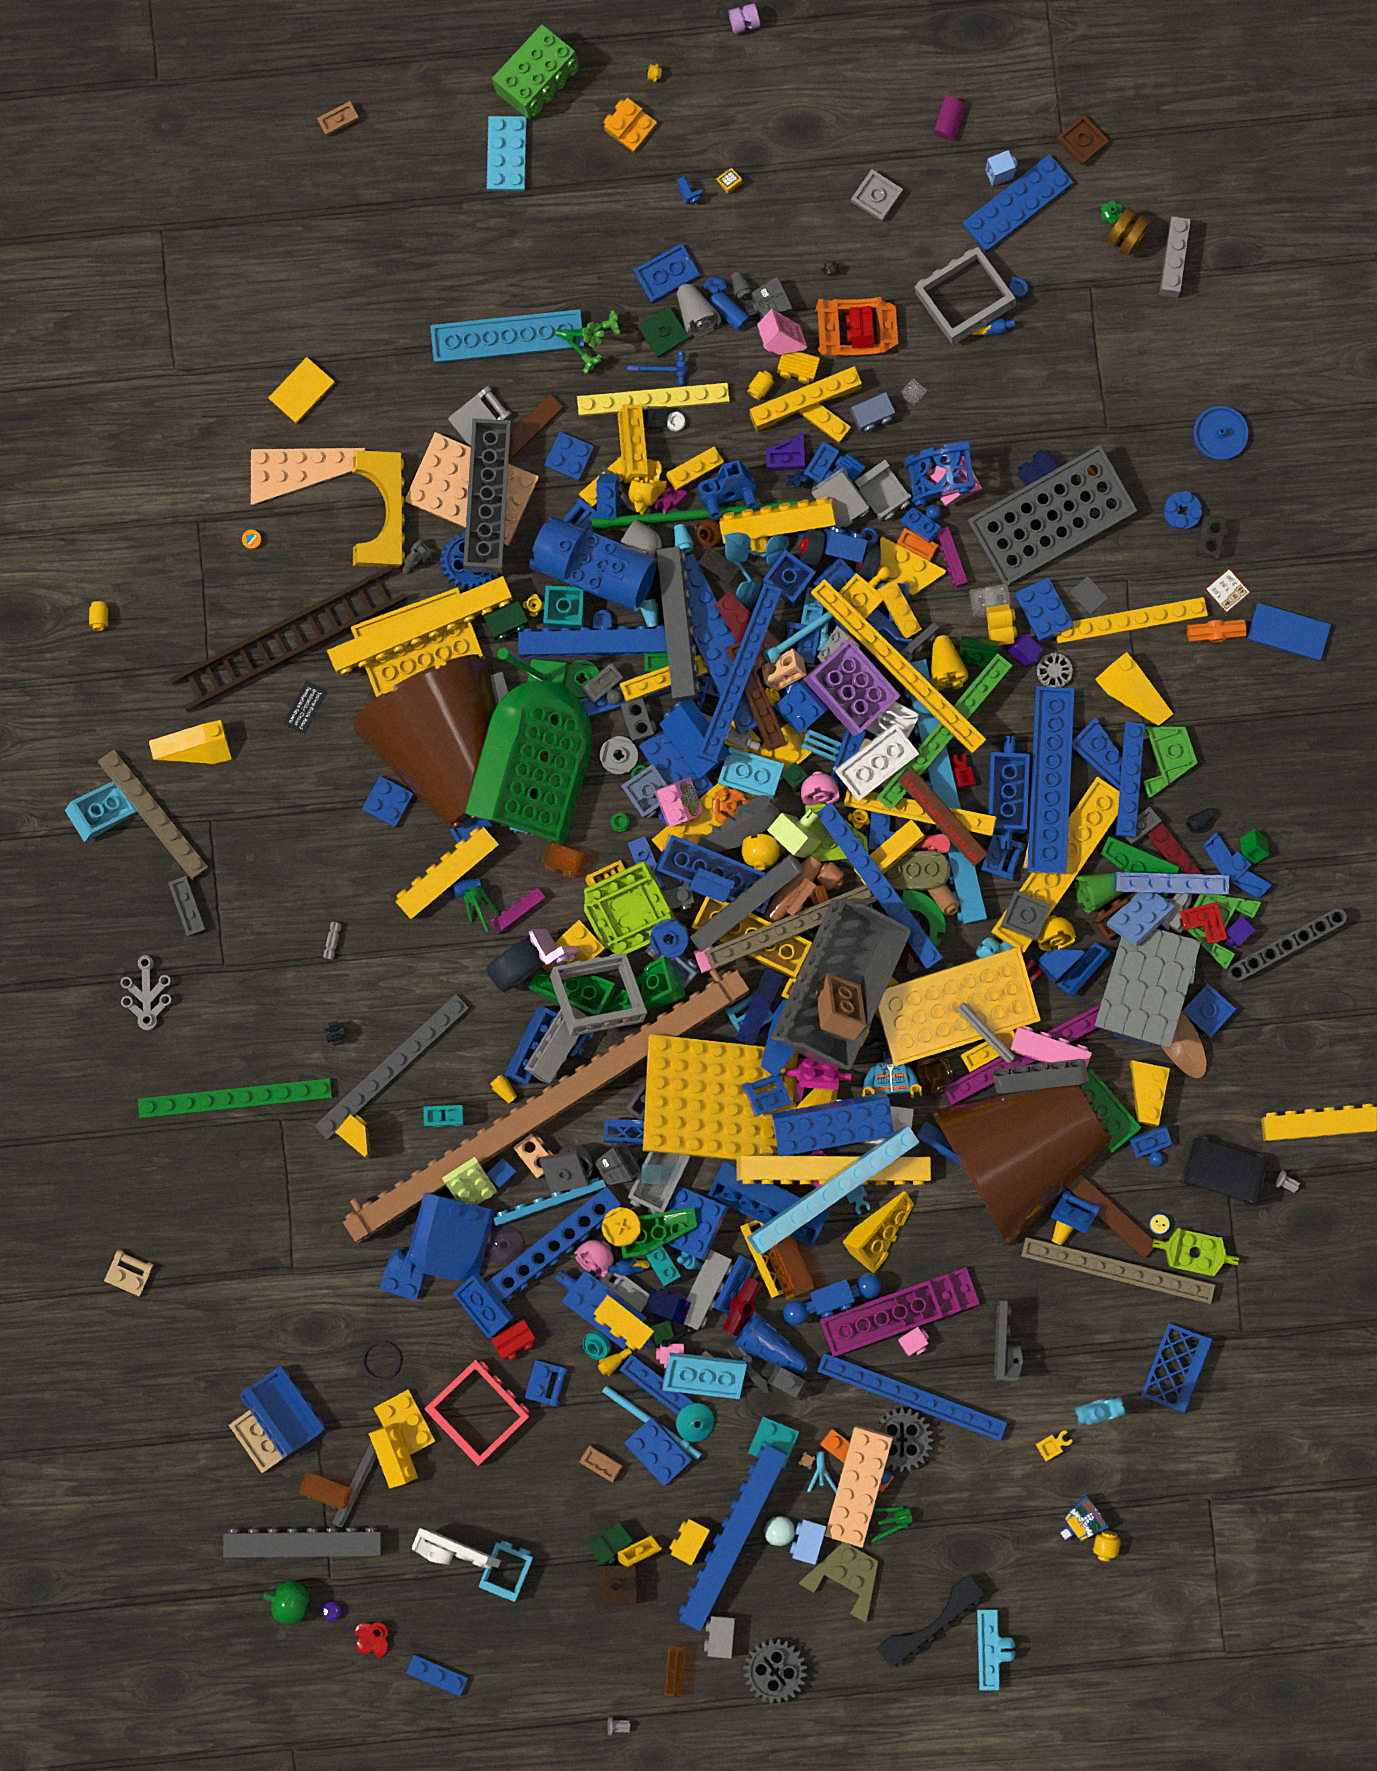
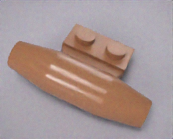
M809 855L801 863L804 869L780 888L773 897L764 915L771 923L782 920L787 914L794 916L795 913L800 912L806 898H810L813 895L816 887L813 881L822 866V863L813 856Z

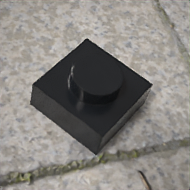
M648 406V427H667V406Z

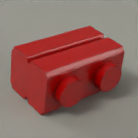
M872 307L849 308L850 315H846L847 327L851 326V330H847L848 341H852V348L874 347Z
M523 1319L492 1338L491 1342L502 1360L507 1358L510 1361L518 1356L517 1351L524 1348L526 1351L534 1346L533 1341L536 1338Z

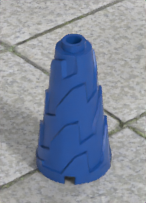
M754 1312L744 1323V1328L740 1329L733 1344L754 1356H759L770 1364H775L796 1375L799 1373L803 1374L808 1368L807 1360L784 1336L777 1332L773 1325L760 1314Z

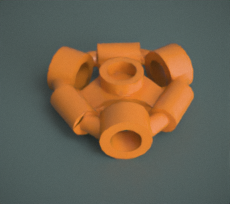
M722 788L715 792V798L712 800V812L715 814V820L723 824L727 821V817L719 814L720 811H726L732 817L736 813L739 800H742L741 805L747 804L750 801L743 796L744 793L735 788ZM730 793V798L727 801L721 802L719 800Z

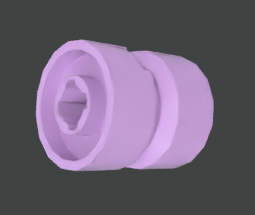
M754 3L745 5L742 10L740 8L728 10L734 34L744 32L746 28L751 30L760 27Z

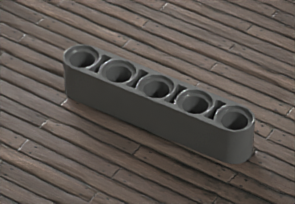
M1084 1059L1000 1068L992 1073L997 1093L1086 1083L1089 1080Z

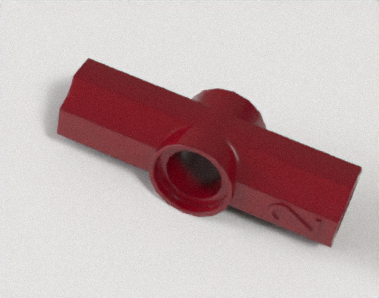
M747 1277L739 1295L734 1296L730 1301L729 1308L731 1312L722 1330L737 1337L745 1319L751 1317L755 1311L753 1302L762 1283Z

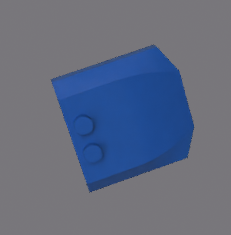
M424 1193L407 1259L422 1273L454 1281L467 1280L476 1272L480 1274L496 1210Z

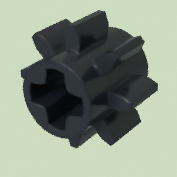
M337 1021L328 1023L329 1028L324 1029L327 1042H333L334 1046L343 1044L342 1039L347 1038L344 1025H339Z

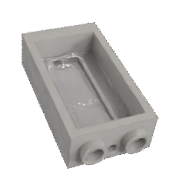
M649 1152L641 1168L642 1172L638 1175L629 1193L628 1199H631L630 1204L639 1208L643 1205L649 1208L647 1212L651 1214L665 1212L691 1156Z

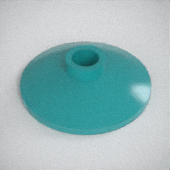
M700 1403L686 1405L680 1410L676 1419L678 1433L685 1440L691 1442L705 1439L711 1433L714 1426V1417L711 1410ZM696 1421H700V1425L698 1427L694 1426V1423Z

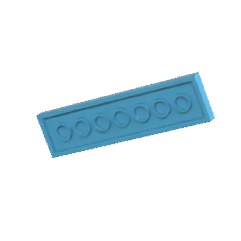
M580 309L430 325L434 364L574 349L566 340L556 336V330L582 328ZM576 336L575 344L579 348H584L583 336Z

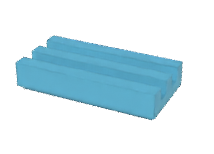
M807 730L801 748L831 761H836V754L839 753L838 748L841 747L842 743L812 730ZM813 736L834 746L830 747L809 737ZM809 742L823 749L831 751V755L823 751H820L816 748H813L811 746H808L807 743Z

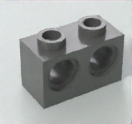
M643 698L621 704V710L631 741L636 743L653 737L654 731L657 730L654 721H650L648 713H651L648 702L644 703ZM634 707H639L642 712L635 716L631 713V710ZM640 725H645L648 728L643 734L637 731V727Z

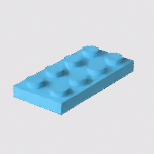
M489 116L487 191H525L526 117Z
M669 1352L662 1388L664 1391L739 1399L746 1370V1361Z

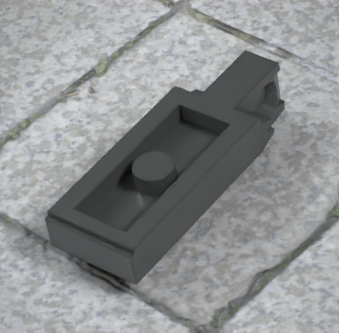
M932 623L909 643L900 654L910 663L914 653L916 655L919 654L926 642L930 644L937 637L936 632L939 627Z

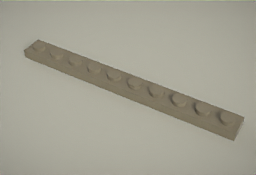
M864 885L796 913L794 916L791 915L706 950L704 953L711 969L714 970L820 926L833 899L849 900L854 904H865L867 906L878 902L869 887Z
M1025 1238L1021 1257L1207 1304H1211L1215 1288L1213 1284L1030 1238Z

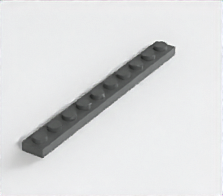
M455 994L314 1126L329 1140L350 1114L352 1116L357 1114L469 1010V1007Z

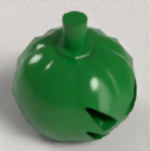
M287 1581L276 1589L275 1594L264 1593L263 1600L272 1602L271 1613L276 1621L284 1625H293L302 1620L309 1598V1593L304 1586L294 1581Z

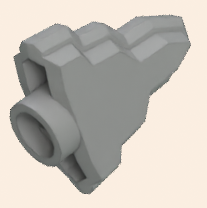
M1176 894L1174 898L1165 899L1175 906V911L1159 925L1162 929L1168 931L1171 928L1178 933L1182 932L1184 928L1179 912L1187 909L1193 894Z

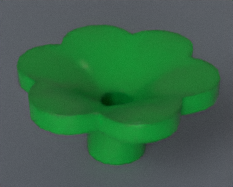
M1112 200L1107 204H1103L1101 206V219L1108 221L1109 224H1114L1122 215V205L1116 204Z

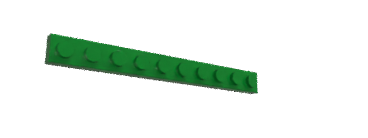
M331 1079L138 1099L139 1118L332 1098Z

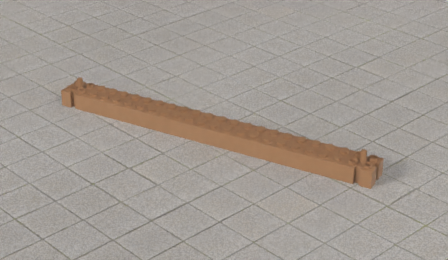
M717 969L709 971L714 981L705 986V991L702 993L699 991L695 992L685 1004L682 1001L673 1007L674 1011L667 1014V1012L659 1015L657 1022L652 1025L650 1022L640 1028L641 1032L636 1035L631 1033L624 1038L625 1042L621 1045H618V1043L608 1048V1053L603 1056L602 1054L595 1056L591 1059L592 1063L588 1066L585 1064L575 1069L576 1073L571 1077L569 1075L562 1077L559 1080L560 1084L555 1087L552 1085L548 1086L538 1098L535 1095L526 1101L527 1105L520 1108V1106L512 1109L510 1116L505 1119L503 1116L493 1122L494 1126L489 1129L484 1127L477 1132L478 1136L474 1139L470 1137L460 1143L461 1147L456 1150L454 1148L444 1153L445 1157L441 1160L434 1159L427 1164L428 1168L424 1171L421 1169L411 1174V1179L408 1181L401 1180L394 1185L396 1188L391 1192L386 1190L378 1195L379 1199L375 1202L369 1201L361 1206L357 1198L352 1199L350 1203L355 1211L345 1216L346 1220L343 1223L354 1241L359 1244L420 1205L424 1193L435 1195L445 1189L447 1186L442 1177L475 1157L480 1165L484 1164L645 1061L648 1057L649 1035L681 1038L731 1004L748 995L749 988L738 971L732 972L730 970L722 975V977Z

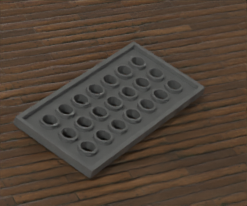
M1098 445L967 521L1000 580L1006 586L1133 514L1137 509L1101 445ZM1091 465L1096 466L1098 469V473L1095 476H1090L1087 473V468ZM1073 475H1078L1081 478V483L1077 486L1071 483ZM1099 482H1104L1107 485L1106 492L1101 493L1097 490L1096 486ZM1061 484L1064 486L1065 491L1062 495H1057L1054 492L1055 485ZM1087 491L1090 494L1091 498L1088 502H1083L1080 499L1081 492ZM1039 494L1047 495L1048 502L1046 504L1038 502ZM1110 498L1116 501L1114 509H1109L1106 506V501ZM1065 501L1073 502L1074 509L1068 512L1064 509L1063 504ZM1023 503L1031 505L1032 510L1030 513L1025 514L1021 511ZM1091 508H1097L1100 511V516L1097 519L1090 517L1089 511ZM1048 511H1056L1057 519L1055 521H1050L1047 518ZM1011 512L1014 514L1015 520L1013 523L1005 521L1004 516L1006 513ZM1079 517L1083 520L1081 528L1074 527V518ZM1032 520L1040 521L1041 527L1039 530H1033L1030 527ZM990 522L998 524L997 532L992 533L988 530ZM1058 527H1064L1067 530L1065 537L1057 536L1056 530ZM1016 529L1023 530V539L1017 540L1014 537ZM1042 536H1047L1050 539L1048 547L1040 545V538ZM1000 538L1007 540L1008 546L1006 549H1000L997 546V541ZM1029 545L1033 548L1034 553L1032 556L1024 555L1023 548ZM1009 555L1016 556V565L1010 566L1007 564L1006 559Z

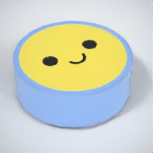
M1158 1214L1151 1218L1149 1225L1154 1233L1163 1234L1169 1229L1170 1223L1166 1216Z

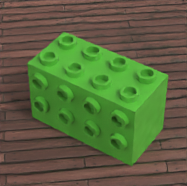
M541 25L496 73L492 81L496 93L530 120L533 116L535 117L540 113L541 107L545 103H549L552 100L554 93L558 89L560 90L564 87L566 80L576 74L579 63L575 51L545 26Z

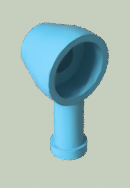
M830 620L821 625L817 651H821L830 638V635L827 634Z

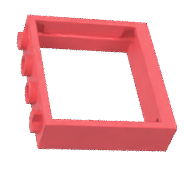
M475 1360L425 1408L429 1415L477 1466L483 1463L530 1417L527 1414L529 1410L524 1404L518 1405L514 1400L516 1396L509 1389L505 1391L500 1386L503 1382L496 1375L492 1377L487 1372L489 1367L482 1360L480 1362ZM475 1369L521 1416L481 1455L435 1408Z

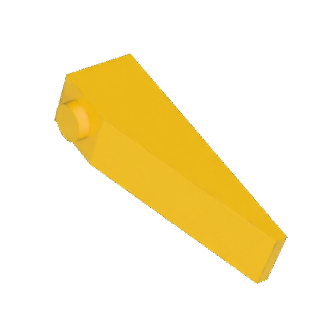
M1127 652L1095 679L1109 696L1119 700L1123 705L1130 707L1157 726L1173 715L1170 708Z

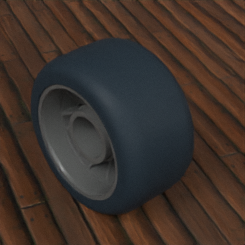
M528 937L501 953L487 966L486 971L500 991L506 992L526 980L545 963L540 959L537 947L532 944Z

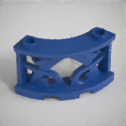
M969 441L945 444L940 450H935V447L920 451V455L912 454L904 459L905 468H909L912 499L909 500L910 504H915L917 507L927 505L926 503L937 497L956 492L966 494L974 488ZM963 453H964L965 465H966V466H960V465H959L960 462H961L962 454H963ZM944 457H947V460L945 462L950 463V465H945L943 463ZM933 460L939 467L947 469L942 479L936 485L926 478L932 468ZM957 469L966 470L967 482L957 483L958 477L964 478L962 474L955 473Z

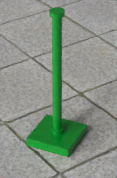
M501 648L498 651V657L501 660H507L529 674L527 682L544 680L558 683L565 687L569 664L531 659V664L528 665L510 654L506 648Z

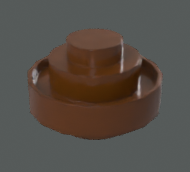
M707 518L700 521L695 528V536L698 542L705 547L718 544L722 537L720 525L713 519Z

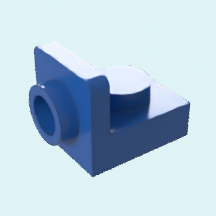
M685 177L677 179L678 189L686 205L689 203L693 205L701 201V198H703L702 189L693 192L690 181L686 182Z

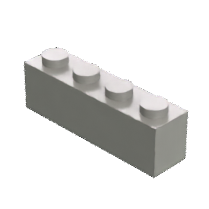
M1171 217L1169 222L1159 292L1161 296L1178 298L1180 294L1190 219Z
M570 1005L575 1020L588 1017ZM561 1009L524 1068L540 1081L549 1084L555 1079L558 1069L566 1061L567 1054L575 1046L579 1036H570Z
M710 1250L677 1321L697 1331L699 1327H704L708 1319L705 1317L707 1310L712 1311L716 1300L713 1298L716 1292H721L725 1284L722 1282L724 1275L729 1276L733 1265L730 1264L731 1259Z

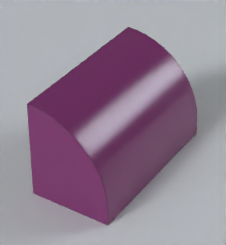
M945 95L934 130V136L956 141L966 108L963 102Z

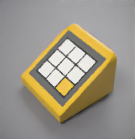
M732 168L716 179L727 194L742 184V178Z

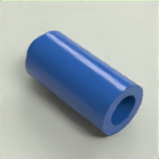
M723 292L719 294L714 293L709 299L710 304L720 316L737 331L750 318Z

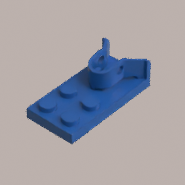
M878 609L866 620L899 653L913 641L911 638L904 639L900 631ZM835 617L832 618L838 626L842 627L853 639L855 638ZM868 652L870 654V657L873 658L885 671H887V669L870 652Z

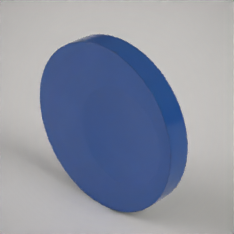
M1216 406L1209 408L1198 417L1194 425V444L1198 451L1208 459L1214 461L1233 459L1242 452L1247 443V423L1239 412L1230 407Z

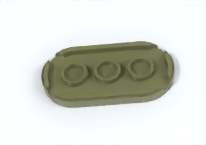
M937 851L908 852L888 869L884 876L895 891L933 890L947 882L951 867L947 858Z

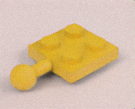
M887 565L878 566L876 575L869 583L856 573L839 591V594L867 620L883 602L879 592L874 588L881 580H886L890 577L891 570Z

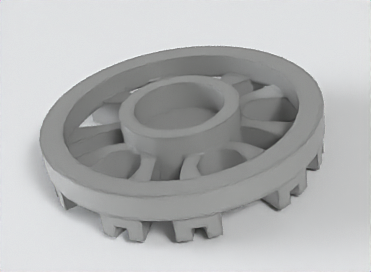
M1048 654L1038 663L1037 677L1046 687H1063L1072 677L1073 669L1071 662L1062 654ZM1052 657L1053 663H1049L1047 658ZM1056 657H1059L1058 663H1055ZM1062 659L1067 663L1064 666L1060 665ZM1042 662H1044L1045 664H1047V665H1048V668L1045 667V666H1043V665H1042ZM1068 667H1069V670H1067V671H1063V670H1062V668H1068ZM1040 669H1045L1047 673L1040 675ZM1063 673L1068 674L1069 676H1068L1067 680H1065V679L1061 676V674H1063ZM1048 675L1049 678L1046 681H1044L1043 678H1045ZM1060 677L1062 684H1059L1057 678ZM1051 678L1055 679V685L1049 684Z

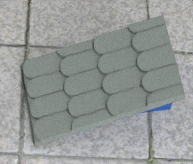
M1155 929L1136 947L1121 936L1095 1027L1112 1031L1113 1037L1150 1047L1151 1043L1170 1048L1201 941Z

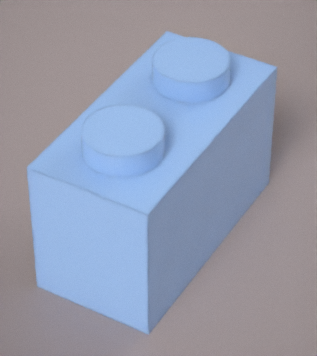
M1009 150L987 159L985 171L992 187L1014 177L1017 161L1014 155H1010Z
M803 1520L802 1523L798 1522L795 1534L799 1536L797 1542L793 1541L790 1553L793 1554L792 1558L815 1565L826 1526Z

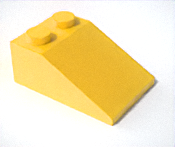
M580 920L555 942L557 948L560 946L577 945L580 953L575 955L576 958L569 963L564 962L563 964L565 965L572 964L578 960H591L599 957L606 951L604 946ZM544 964L542 967L547 972H552L553 967L560 966V964Z

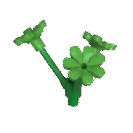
M614 310L609 314V320L603 321L602 324L590 322L587 327L579 329L556 330V336L566 340L582 356L581 358L586 363L583 369L585 374L589 369L592 370L595 367L594 364H598L601 361L602 356L598 354L596 357L591 358L587 353H584L575 344L576 336H583L585 343H589L590 347H595L596 344H601L602 341L599 337H603L605 334L603 330L599 331L600 328H611L614 334H620L616 322L617 315Z

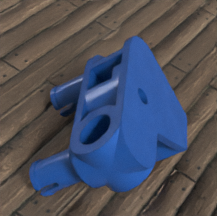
M739 460L722 464L716 478L702 481L698 485L701 502L704 506H707L711 519H717L721 516L718 504L744 498L747 509L758 507L755 497L757 487L753 474Z

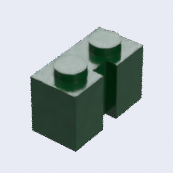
M519 601L484 616L494 641L497 639L499 641L509 637L508 633L514 630L516 633L521 632L529 625Z
M619 1521L590 1543L588 1547L601 1565L603 1563L608 1565L616 1559L615 1554L631 1546L630 1543L633 1539Z

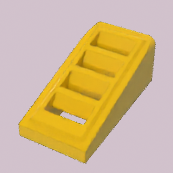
M621 860L587 875L585 879L587 885L595 884L594 879L597 882L601 881V875H603L604 879L609 877L608 871H610L611 875L616 874L614 870L616 867L619 872L625 870Z

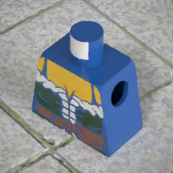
M1084 1496L1063 1517L1068 1525L1060 1530L1059 1533L1065 1541L1074 1535L1082 1541L1109 1526L1090 1499Z

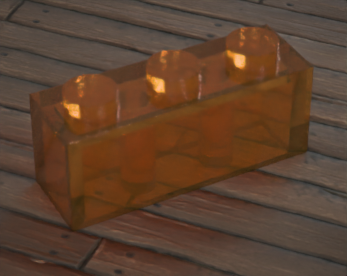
M788 1235L766 1251L787 1300L814 1289L813 1280L806 1270L804 1259L800 1256L797 1243L792 1235Z

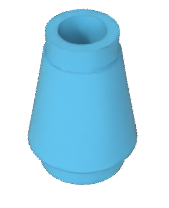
M676 525L674 527L675 547L679 546L685 553L691 552L694 543L685 525Z
M656 599L645 600L640 609L647 627L658 626V603H656Z

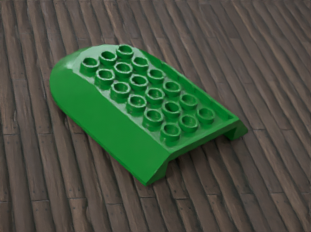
M530 681L515 687L501 699L490 720L464 814L479 819H488L548 839L547 841L565 847L593 742L590 718L584 705L573 692L551 681ZM543 751L547 754V759L544 762L540 759V754ZM533 788L537 792L534 799L530 797V791Z

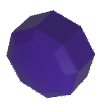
M327 1602L322 1608L323 1617L328 1621L337 1620L341 1615V1606L336 1602Z

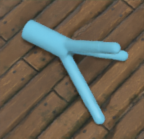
M816 1452L817 1470L807 1491L811 1492L818 1476L820 1486H823L825 1476L835 1493H837L838 1489L825 1469L824 1452Z

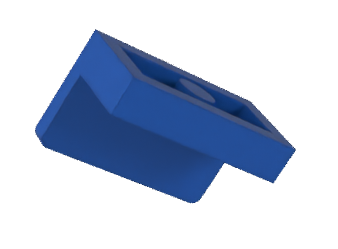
M697 868L689 889L725 903L730 889H733L735 882L702 868Z

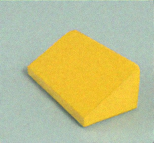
M651 1535L617 1552L618 1560L624 1566L629 1567L660 1551L661 1547Z

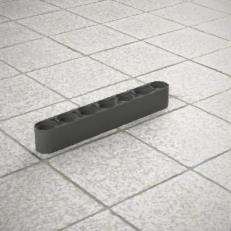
M791 853L698 928L689 938L703 952L798 875L804 867Z
M1334 909L1233 964L1227 970V978L1233 983L1240 982L1337 929L1347 920L1345 911ZM1333 914H1339L1341 916L1340 923H1336L1333 921ZM1316 923L1324 925V932L1316 930ZM1300 932L1307 934V941L1299 939ZM1283 941H1288L1291 944L1290 950L1283 949ZM1266 950L1273 951L1274 959L1266 958ZM1250 959L1257 961L1258 967L1256 969L1250 968L1248 964ZM1237 968L1240 970V978L1233 977L1232 969Z

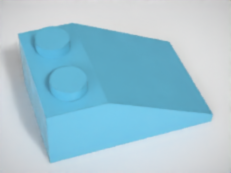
M113 781L71 801L65 809L84 842L104 833L137 812Z

